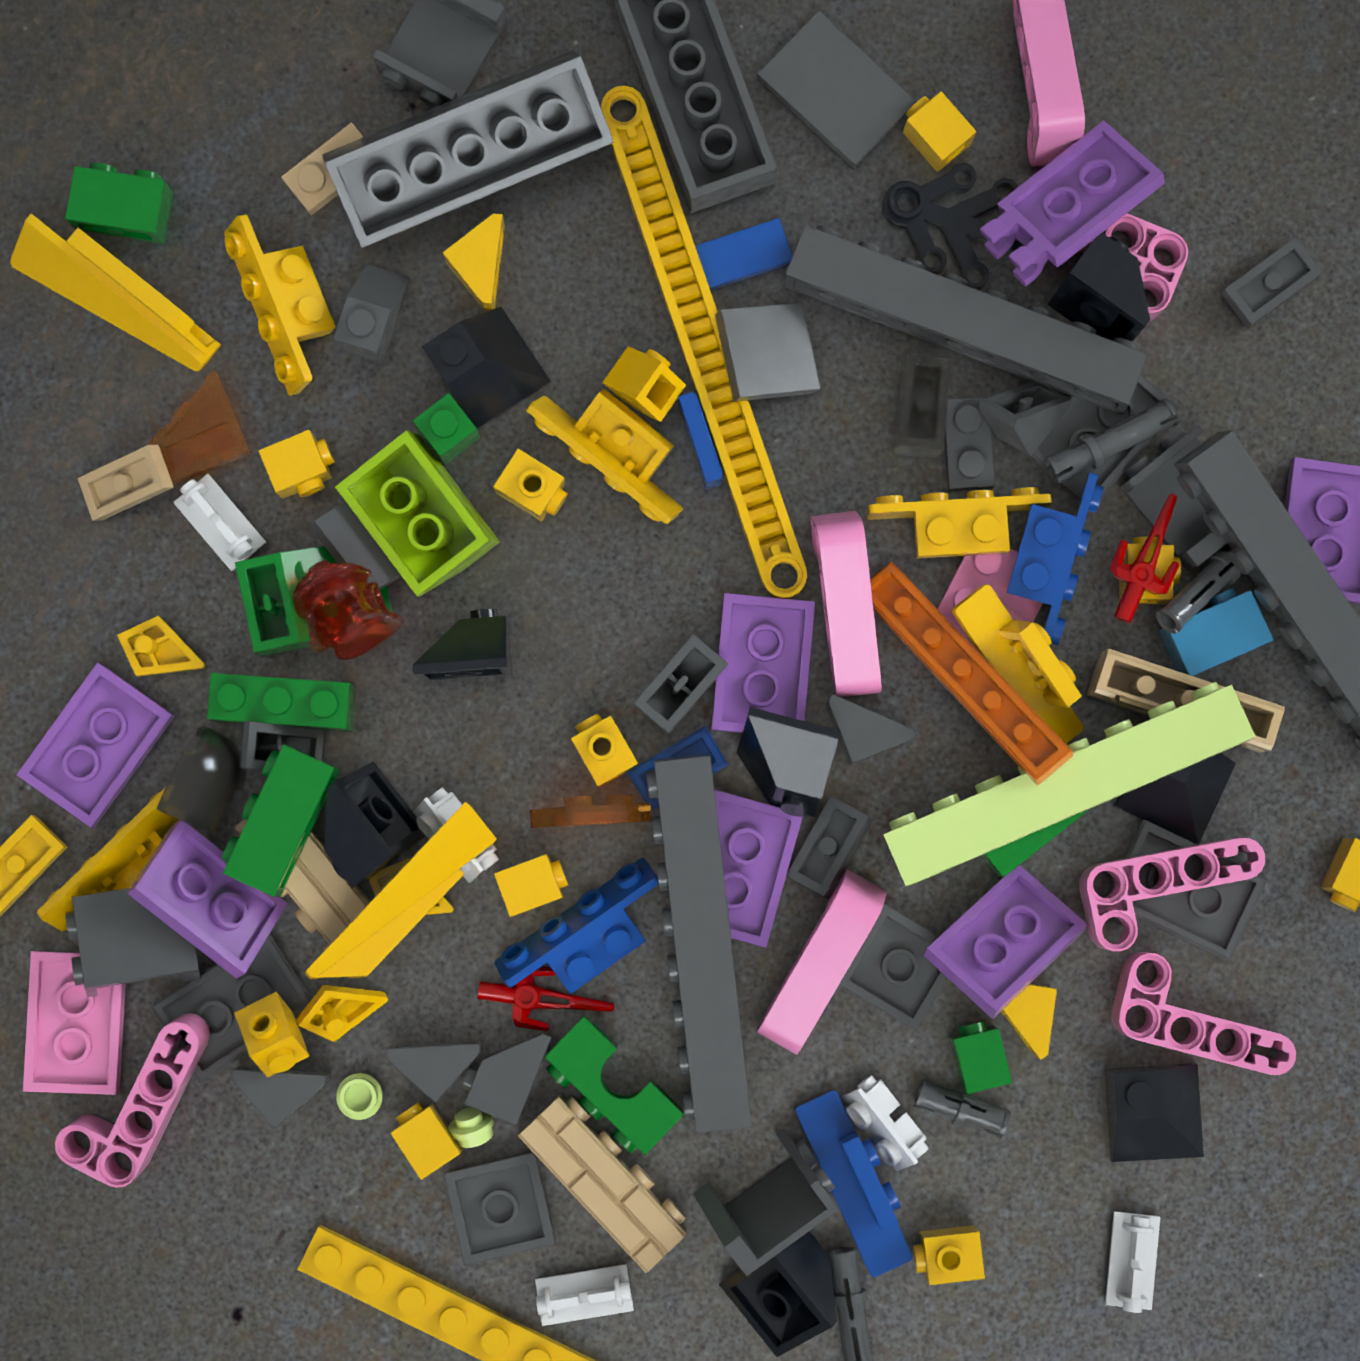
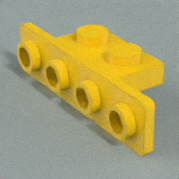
M239 215L224 232L225 248L229 257L234 259L241 276L242 291L244 296L251 301L258 318L260 336L268 343L275 360L274 369L276 376L285 385L289 396L296 395L312 381V374L299 342L330 335L336 326L303 245L263 254L248 215Z
M606 389L601 390L596 395L578 422L546 396H542L530 403L526 411L534 417V423L541 431L551 436H557L570 446L569 452L577 460L584 464H592L602 472L606 483L618 492L629 494L640 503L639 508L647 517L657 522L662 521L665 524H669L681 513L683 507L650 481V478L675 445Z
M1036 487L1011 490L1012 496L994 497L993 490H976L967 492L966 499L948 500V493H928L921 495V501L903 502V496L889 495L877 497L876 504L868 505L866 520L914 518L917 559L1003 554L1010 551L1007 512L1030 511L1032 504L1048 508L1052 504L1051 494H1039V488Z
M982 584L952 608V614L976 650L1066 744L1083 731V724L1071 708V705L1082 697L1074 685L1076 677L1065 662L1057 659L1049 647L1052 642L1048 633L1039 624L1013 620L992 587L988 584Z
M167 785L162 791L155 794L128 824L123 825L98 853L86 860L81 869L60 889L54 891L49 896L47 902L37 910V915L42 921L61 932H65L67 930L65 913L74 911L72 897L131 888L171 826L178 820L183 819L195 807L193 800L174 785Z

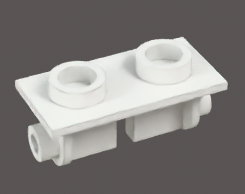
M206 474L198 482L192 479L184 484L180 489L183 495L173 502L231 571L236 569L235 562L248 559L267 543L209 474Z
M442 787L429 798L426 797L413 811L417 816L416 822L419 829L428 839H431L462 804L453 792L448 794ZM493 844L460 869L468 883H471L483 870H487L499 860L494 853L497 848Z
M869 1075L857 1085L858 1089L840 1097L847 1107L846 1112L850 1120L858 1128L867 1132L876 1144L875 1150L878 1156L887 1165L893 1166L896 1171L917 1164V1158L929 1149L924 1142L927 1137L921 1132L907 1112L900 1115L895 1121L890 1118L889 1115L900 1104L881 1079L876 1081L872 1075Z
M1113 1212L1105 1305L1123 1307L1124 1311L1141 1313L1142 1309L1152 1310L1160 1216Z
M627 1264L535 1279L538 1315L541 1316L542 1326L634 1311Z

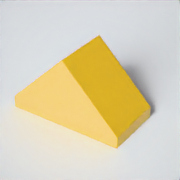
M496 213L490 215L443 252L446 264L485 312L495 309L505 230L503 215Z
M1029 984L1001 1013L1032 1055L1042 1060L1049 1052L1057 989Z

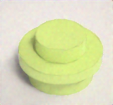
M355 1073L349 1075L340 1083L337 1089V1105L341 1112L351 1119H367L373 1116L382 1104V1087L369 1074Z
M468 1107L459 1111L455 1115V1119L448 1126L451 1137L457 1140L460 1147L472 1148L482 1145L492 1138L494 1134L492 1127L495 1120L493 1115L473 1107Z

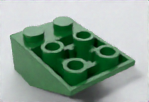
M325 546L279 552L235 562L253 651L261 657L396 628L387 586L365 600Z

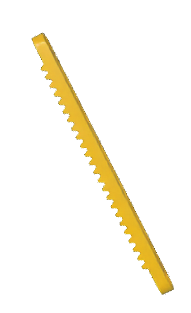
M625 85L616 86L603 97L601 110L614 141L610 145L621 179L625 185L632 211L636 217L644 246L647 249L655 278L659 284L661 295L670 316L673 330L677 336L684 362L688 368L695 394H697L713 446L722 467L725 481L729 487L730 495L762 586L773 598L791 599L797 596L806 584V565L749 401H733L715 314L718 311L645 100L641 93L633 87ZM619 100L630 101L636 107V114L629 121H617L610 113L613 104ZM779 564H789L795 569L797 581L794 586L782 589L774 585L771 580V571Z

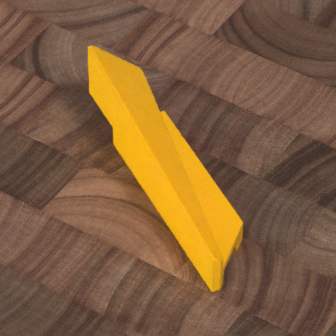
M32 213L25 220L10 260L11 266L14 269L195 372L202 370L221 347L220 343L197 326L181 309L81 229L77 228L69 239L65 241Z
M467 802L448 819L305 971V975L309 979L368 977L461 879L464 873L460 869L497 840Z

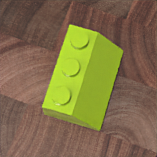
M406 430L335 486L417 597L422 596L462 572L500 543L499 539L420 434Z

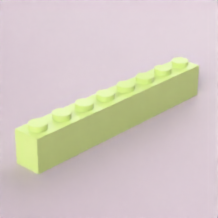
M1217 682L1193 691L1191 696L1194 701L1176 708L1174 701H1170L1149 710L1147 713L1150 720L1133 727L1130 719L1105 729L1104 732L1107 738L1090 745L1087 738L1067 745L1072 750L1073 757L1038 786L1018 767L1020 776L1003 782L1000 775L975 785L978 794L960 801L958 794L931 804L934 813L917 819L915 813L912 812L889 822L892 831L883 835L905 886H911L1253 739L1256 736L1233 686L1230 685L1220 689Z

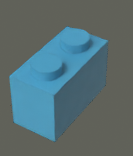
M1232 588L1214 596L1209 601L1212 607L1195 614L1183 626V629L1176 634L1169 633L1164 629L1158 631L1176 671L1194 676L1273 641L1251 590L1237 596L1235 589Z

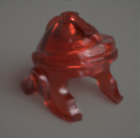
M324 560L311 566L309 572L297 584L293 593L294 608L296 614L309 623L308 628L311 639L309 645L315 652L320 653L328 648H334L339 659H353L378 646L401 627V616L391 612L386 607L378 584L367 581L372 577L370 569L355 563H330L328 560Z

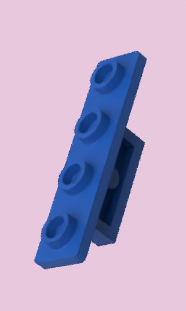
M1091 472L1087 475L1076 516L1034 504L1031 505L1007 589L1008 594L1050 605L1043 629L1048 633L1054 645H1059L1066 619L1058 617L1062 600H1072L1079 576L1070 573L1075 555L1084 558L1091 531L1083 529L1088 511L1097 513L1104 487L1096 485L1098 474Z
M641 858L635 863L623 866L611 880L598 889L590 890L583 894L575 905L559 916L546 920L538 931L522 942L510 945L494 961L507 987H513L538 968L548 963L571 994L646 942L641 932L624 910L628 905L659 884L657 875L646 859Z
M830 1090L798 1105L795 1108L797 1117L819 1165L836 1187L832 1190V1193L869 1274L872 1277H877L911 1261L912 1254L894 1214V1210L901 1208L899 1200L890 1182L881 1185L874 1170L875 1167L881 1165L870 1138L861 1142L838 1093L835 1090Z

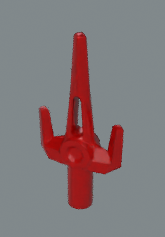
M1174 493L1169 494L1147 540L1132 564H1123L1128 542L1126 540H1120L1109 570L1114 578L1127 583L1114 615L1120 621L1132 622L1144 591L1154 595L1167 594L1180 566L1178 562L1173 561L1162 580L1155 574L1161 546L1177 500V495ZM1158 536L1151 560L1147 563L1144 561V558L1154 537Z
M541 966L511 988H508L506 984L480 981L477 996L478 1000L513 1004L512 1019L515 1026L540 1031H548L549 1024L528 1018L533 1009H573L612 1012L615 1007L610 1002L570 995L536 986L533 976L556 975L551 967ZM540 996L567 999L569 1003L542 1002Z

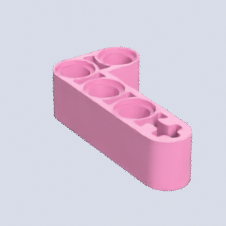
M1012 0L1013 18L1030 111L1027 131L1028 158L1031 167L1045 166L1082 138L1085 129L1084 105L1065 1Z
M1127 213L1102 233L1112 237L1113 232H1124L1131 239L1132 246L1128 249L1130 253L1138 258L1144 289L1151 291L1157 300L1155 307H1148L1149 322H1151L1167 307L1187 261L1188 247L1184 239L1178 234ZM1092 241L1079 251L1084 253ZM1161 248L1170 252L1173 257V265L1164 266L1158 263L1154 257V249Z
M857 511L811 516V536L814 554L819 566L834 695L845 698L881 693V674L863 521Z
M1229 838L1097 863L1087 867L1079 879V889L1091 941L1097 947L1108 951H1123L1130 948L1138 935L1132 901L1256 877L1265 865V853L1262 846L1250 838ZM1238 852H1246L1247 861L1242 862L1241 866H1220L1218 858L1235 856ZM1193 854L1199 856L1204 864L1203 873L1196 880L1190 879L1184 870L1186 859ZM1146 863L1153 864L1159 873L1157 884L1150 889L1145 888L1139 880V871ZM1102 871L1109 873L1114 881L1112 892L1104 898L1100 897L1093 888L1095 876ZM1111 917H1116L1123 926L1121 938L1114 943H1109L1102 934L1104 923Z
M849 869L845 870L832 896L827 901L822 916L765 1012L756 1030L758 1034L796 1055L799 1053L878 919L887 893L885 889Z
M1136 952L1125 960L1111 1011L1112 1024L1120 1034L1138 1041L1269 1075H1281L1287 1073L1293 1067L1296 1061V1050L1290 1039L1282 1034L1165 1004L1171 983L1172 970L1164 957L1156 953ZM1150 960L1156 967V977L1151 984L1143 986L1137 979V968L1143 961ZM1140 1005L1145 1011L1146 1020L1140 1029L1130 1030L1125 1021L1127 1011L1133 1006ZM1185 1017L1190 1025V1033L1185 1040L1176 1042L1170 1033L1171 1025L1177 1018ZM1228 1028L1234 1035V1045L1229 1052L1221 1054L1216 1047V1037L1222 1030ZM1251 1043L1278 1050L1276 1059L1249 1052Z
M187 1013L176 1017L164 1026L158 1034L115 1124L91 1114L81 1115L74 1119L56 1136L55 1151L59 1159L88 1176L115 1188L124 1187L136 1179L148 1166L208 1044L210 1031L206 1021L199 1015ZM184 1030L188 1033L186 1041L189 1044L177 1055H173L171 1053L178 1048L182 1039L178 1032ZM156 1070L166 1071L170 1075L173 1084L172 1089L162 1088L155 1080ZM136 1111H142L149 1115L152 1120V1129L147 1130L137 1124L135 1120ZM75 1131L83 1132L88 1136L91 1145L90 1149H84L77 1145L74 1139ZM116 1152L124 1153L130 1158L132 1162L131 1170H125L118 1166L115 1160Z

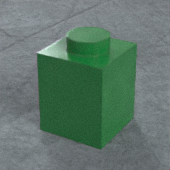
M449 393L413 420L418 432L444 465L448 464L481 438L477 428Z
M979 1020L958 1026L959 1034L948 1036L961 1089L966 1094L1013 1083L999 1028L995 1026L986 1027L985 1020Z

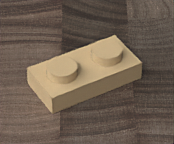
M352 122L281 176L283 182L310 216L338 196L322 154L363 138Z
M159 445L144 446L77 478L92 521L105 520L174 488Z

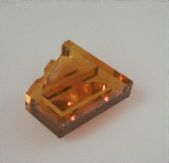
M216 371L209 373L205 377V383L188 402L184 401L173 414L172 421L166 427L161 428L147 444L159 445L173 486L252 453L221 378Z
M633 795L606 796V805H592L591 796L564 798V807L530 810L531 828L652 821L651 803L634 804Z

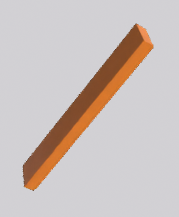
M892 561L870 579L874 612L1037 786L1073 757V752L1066 743Z

